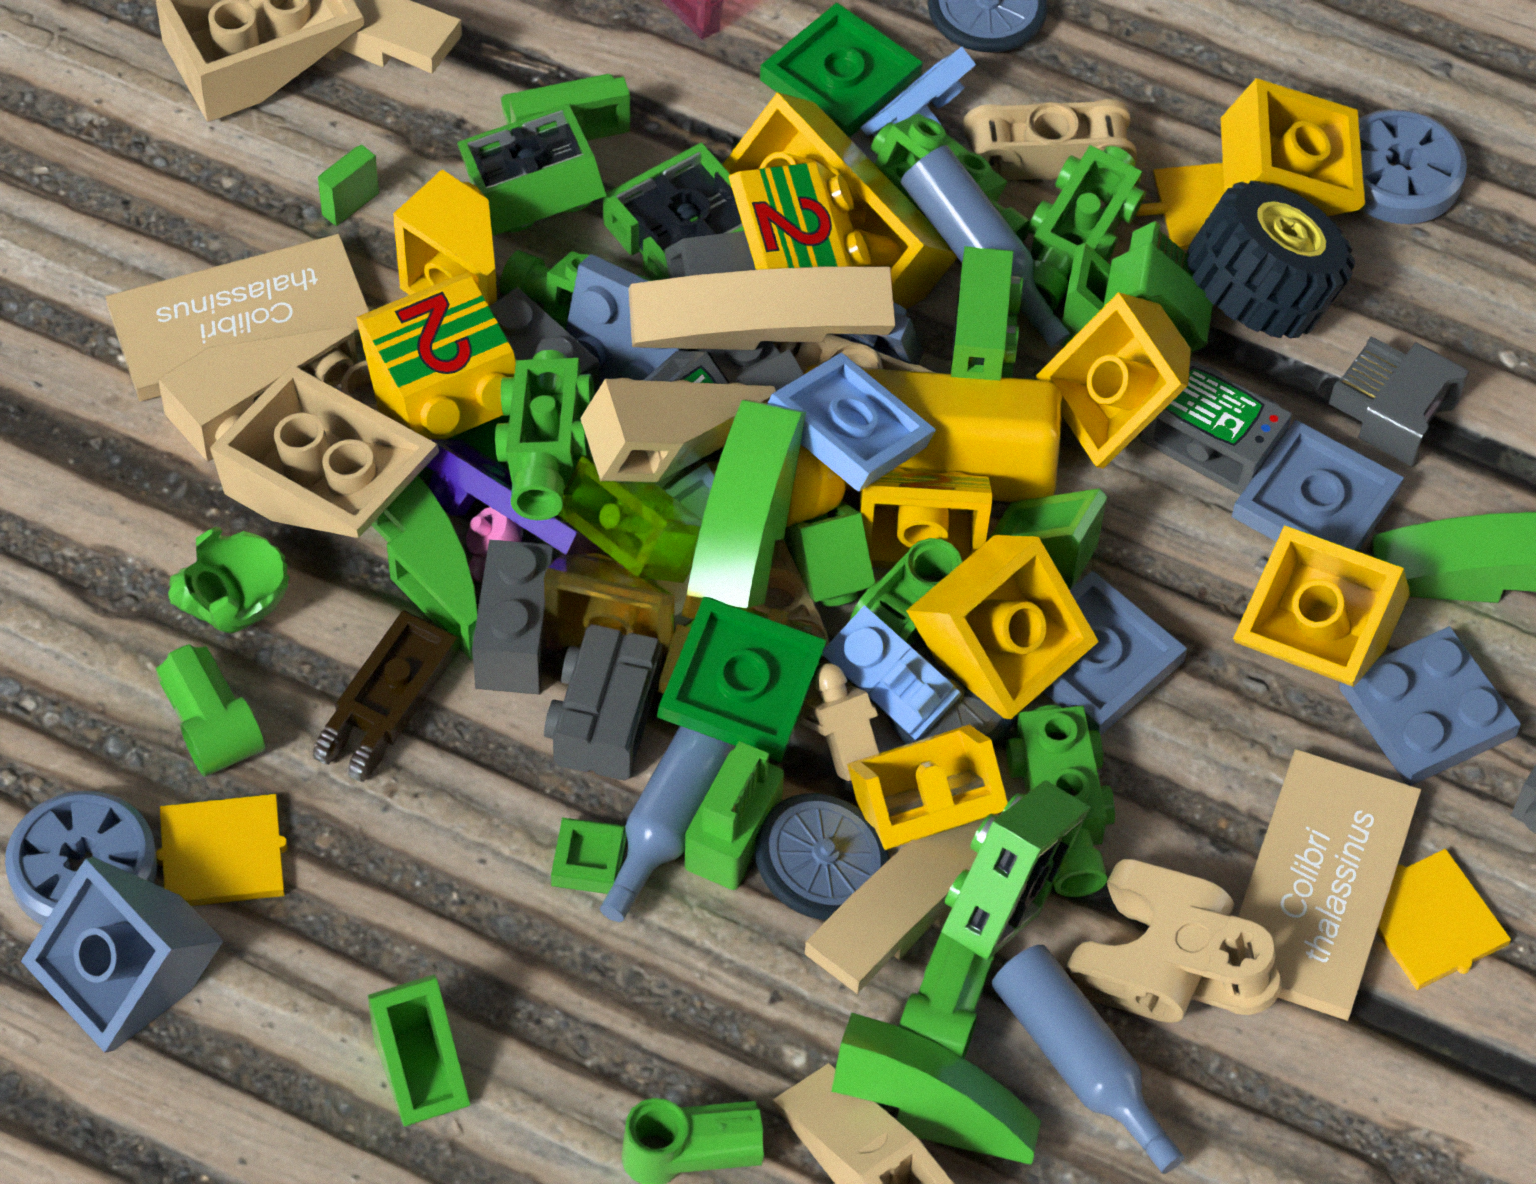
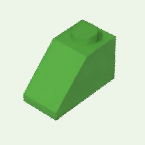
M841 501L838 507L823 516L795 523L790 527L786 526L783 539L802 577L810 599L814 602L821 601L822 606L847 604L858 599L857 591L868 589L875 583L862 515L854 508Z

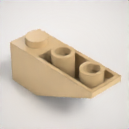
M349 326L208 347L158 378L164 413L208 462L213 459L210 447L291 364L332 387L341 384L346 371L358 363L355 335Z
M630 378L605 379L580 419L600 481L659 482L724 447L742 400L748 399L767 403L772 393L776 392L774 386L745 385L743 383L713 384L690 383L685 380L667 382L633 380Z
M829 1063L773 1099L775 1108L835 1184H954L920 1140L876 1102L831 1092L836 1069Z

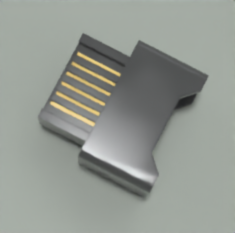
M1371 336L1342 378L1334 385L1329 404L1363 422L1358 436L1359 439L1413 467L1419 458V447L1423 436L1428 430V424L1436 413L1454 410L1461 399L1470 370L1417 342L1413 344L1407 354H1404Z

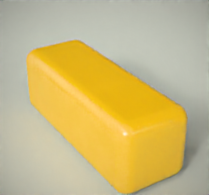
M819 365L807 366L806 368L808 369L803 374L808 373ZM861 368L936 429L925 449L896 468L909 472L943 474L945 472L958 471L972 476H988L992 491V501L1014 502L1054 495L1060 444L1062 394L1058 386L1053 382L1001 377L1000 381L951 377V374ZM846 482L845 491H857Z

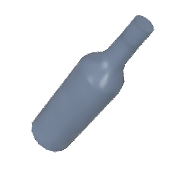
M947 145L941 146L915 163L905 173L900 183L961 262L963 260L964 246L1013 251L1011 276L1023 277L1020 311L1038 329L1037 331L1051 349L1070 336L1069 331L1059 318L1054 315L1055 313L1036 287L1033 274V257L1030 251L950 147Z
M682 726L678 728L627 818L625 826L628 841L627 858L600 907V911L604 916L615 922H623L651 873L658 866L676 860L685 851V833L728 754L736 746Z
M1038 944L1027 948L1008 961L994 977L992 987L1082 1104L1094 1113L1112 1117L1122 1123L1146 1151L1162 1174L1175 1169L1185 1157L1170 1137L1166 1136V1132L1146 1106L1142 1093V1071L1139 1064L1044 944Z

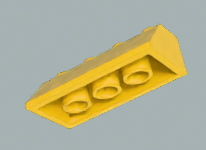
M777 92L722 166L731 175L739 171L817 162L837 176L841 175L848 184L854 201V208L848 211L853 230L860 232L870 253L871 264L865 267H890L893 302L903 308L908 309L925 299L956 260V254L933 224L816 103Z

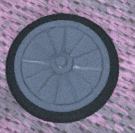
M928 0V11L933 24L951 42L969 50L995 53L1013 50L1033 39L1045 23L1048 4L1047 0Z
M822 793L799 794L776 804L767 815L755 839L756 863L770 891L792 910L819 920H827L890 859L889 852L884 850L875 828L865 820L862 811L858 807L839 797Z

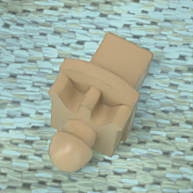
M829 663L822 665L814 677L815 688L817 691H820V698L805 699L800 718L804 726L826 736L837 776L850 781L848 763L879 754L869 719L878 716L875 706L871 705L868 692L852 686L851 682L846 683L847 678L843 670L838 665Z

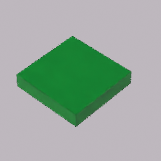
M836 2L760 65V81L776 92L816 103L850 138L861 129V126L922 75L923 62Z
M704 596L659 704L657 718L734 746L739 741L769 753L770 759L781 762L824 653L827 640Z

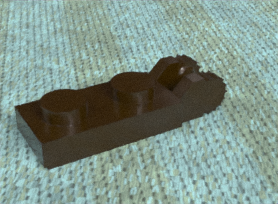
M405 610L401 611L335 703V713L325 725V729L321 731L314 744L315 747L312 755L314 759L325 765L333 762L348 742L354 726L367 734L361 741L359 748L353 753L347 774L359 782L368 780L373 770L382 761L387 745L394 744L460 650L459 636Z

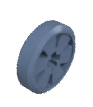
M1400 109L1376 111L1358 119L1365 204L1359 210L1382 221L1398 224H1415L1432 220L1452 207L1462 189L1467 171V161L1461 143L1446 126L1424 114Z
M98 791L64 793L50 798L33 808L14 829L5 855L6 874L13 896L20 908L32 920L43 926L77 872L71 870L69 859L81 860L86 852L92 853L93 857L154 884L158 867L156 848L151 829L141 813L123 799Z

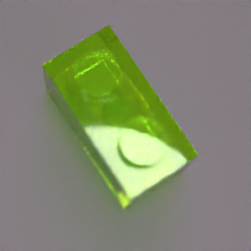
M581 456L564 488L563 506L558 515L638 578L684 583L692 569L702 519L654 482L600 481L593 457Z

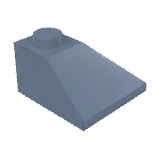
M91 857L85 858L21 962L103 1052L106 1053L117 1049L191 992L219 949L223 939L182 896L98 858Z

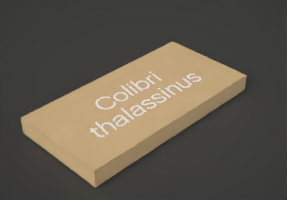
M339 234L105 296L107 308L139 402L161 396L158 378L208 347L349 326L354 331L356 343L362 341L356 317L369 312Z
M1297 749L1294 750L1238 918L1253 921L1265 927L1273 938L1276 950L1274 963L1278 966L1282 982L1278 998L1348 1021L1421 789ZM1248 942L1249 949L1252 950V943Z

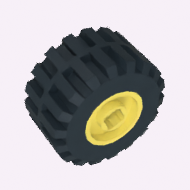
M1241 181L1235 183L1232 188H1228L1187 250L1189 254L1187 258L1188 268L1194 273L1192 278L1196 285L1206 293V297L1213 305L1218 306L1225 312L1224 314L1234 321H1239L1253 331H1262L1276 338H1281L1284 335L1290 339L1300 338L1302 333L1307 335L1315 328L1353 275L1352 270L1355 267V258L1350 254L1352 248L1349 241L1341 235L1342 231L1322 210L1296 193H1292L1272 183L1267 185L1261 181H1250L1249 184Z

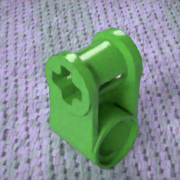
M929 538L917 542L911 546L909 551L881 580L868 588L856 604L850 620L865 605L908 645L921 639L920 633L906 610L939 583L925 581L921 579L922 577L937 576L943 579L962 563L959 551L951 543L942 539Z

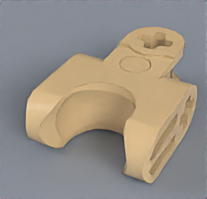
M1123 859L1115 865L1107 881V886L1117 910L1127 918L1147 924L1149 926L1148 930L1138 940L1123 945L1111 946L1094 941L1081 943L1073 951L1064 969L1088 1000L1167 1023L1179 1022L1183 1019L1191 1000L1220 1007L1235 1014L1252 1015L1260 1013L1274 1004L1280 996L1282 986L1278 966L1274 963L1276 950L1271 934L1265 927L1253 921L1230 916L1233 911L1234 902L1224 889L1202 878L1133 859ZM1248 942L1252 943V950L1249 949ZM1236 985L1239 987V994L1237 993Z

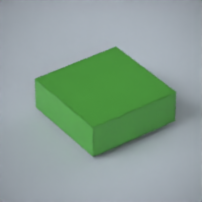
M362 144L356 146L318 176L322 215L335 226H338L379 194L376 155Z
M562 817L551 872V886L608 894L623 866L627 845L625 826Z

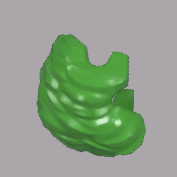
M214 527L196 538V562L180 569L179 572L170 577L169 585L171 588L168 596L171 604L177 606L181 611L191 614L199 620L207 621L217 630L230 634L263 620L266 615L274 611L288 588L290 577L287 574L285 555L280 552L277 546L271 545L268 539L245 531L232 536H222L221 533L223 531L221 527Z

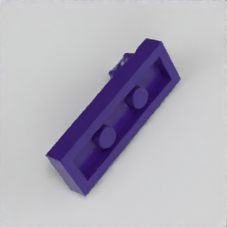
M429 439L438 444L439 453L426 465L433 470L428 487L445 512L452 516H463L477 498L565 555L597 553L607 533L606 530L563 504L558 515L547 520H530L520 516L511 506L512 480L509 469L463 440Z

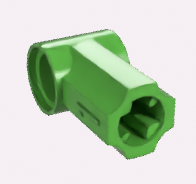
M188 644L170 652L167 659L156 668L157 677L170 704L181 721L180 728L184 741L201 775L206 777L264 751V739L250 707L243 697L237 699L234 697L207 646L193 647L191 644Z
M941 932L926 967L918 994L911 993L899 1027L931 1040L965 1059L978 1018V1014L975 1011L993 965L995 954L986 960Z
M651 1098L641 1101L634 1106L626 1118L621 1161L625 1172L638 1183L666 1184L674 1179L678 1173L762 1165L764 1157L763 1128L760 1109L757 1108L756 1101L679 1107L677 1104L666 1099ZM647 1136H659L670 1145L661 1149H654L643 1145L640 1139Z

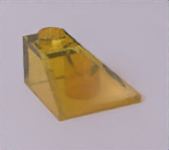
M563 553L547 567L544 576L546 648L567 652L570 645L581 647L587 627H590L592 624L620 630L623 635L634 633L658 639L660 643H663L662 674L671 675L674 665L675 596L630 565L615 562L610 557L602 554L565 555Z

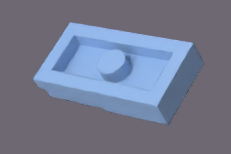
M961 46L933 65L860 128L867 137L872 134L875 138L878 132L888 123L893 122L896 124L918 113L940 124L927 105L932 101L935 107L939 109L957 96L965 88L959 79L976 64Z
M865 605L825 647L822 655L829 663L838 665L853 685L868 692L869 699L916 741H919L962 695L950 681Z

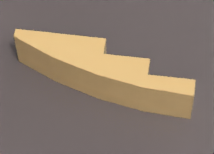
M354 0L364 17V26L323 57L336 61L342 52L346 51L383 68L391 57H394L433 74L462 36L461 19L411 0Z
M890 267L759 269L633 283L628 288L632 347L755 350L760 341L821 343L828 333L889 335L895 327Z
M986 818L918 840H911L859 887L806 941L805 955L858 994L893 956L900 960L933 923L940 927L948 918L952 908L945 904V898L958 875L964 869L970 871L978 854L970 849L971 842Z

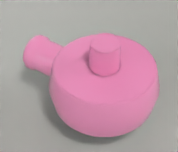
M491 507L482 510L471 520L466 537L467 548L473 555L468 565L472 580L478 583L483 581L489 539L521 542L523 537V527Z

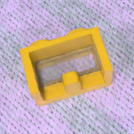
M970 724L847 764L858 808L862 811L865 820L875 828L884 850L986 818L990 814L1001 813L1008 804L992 741Z

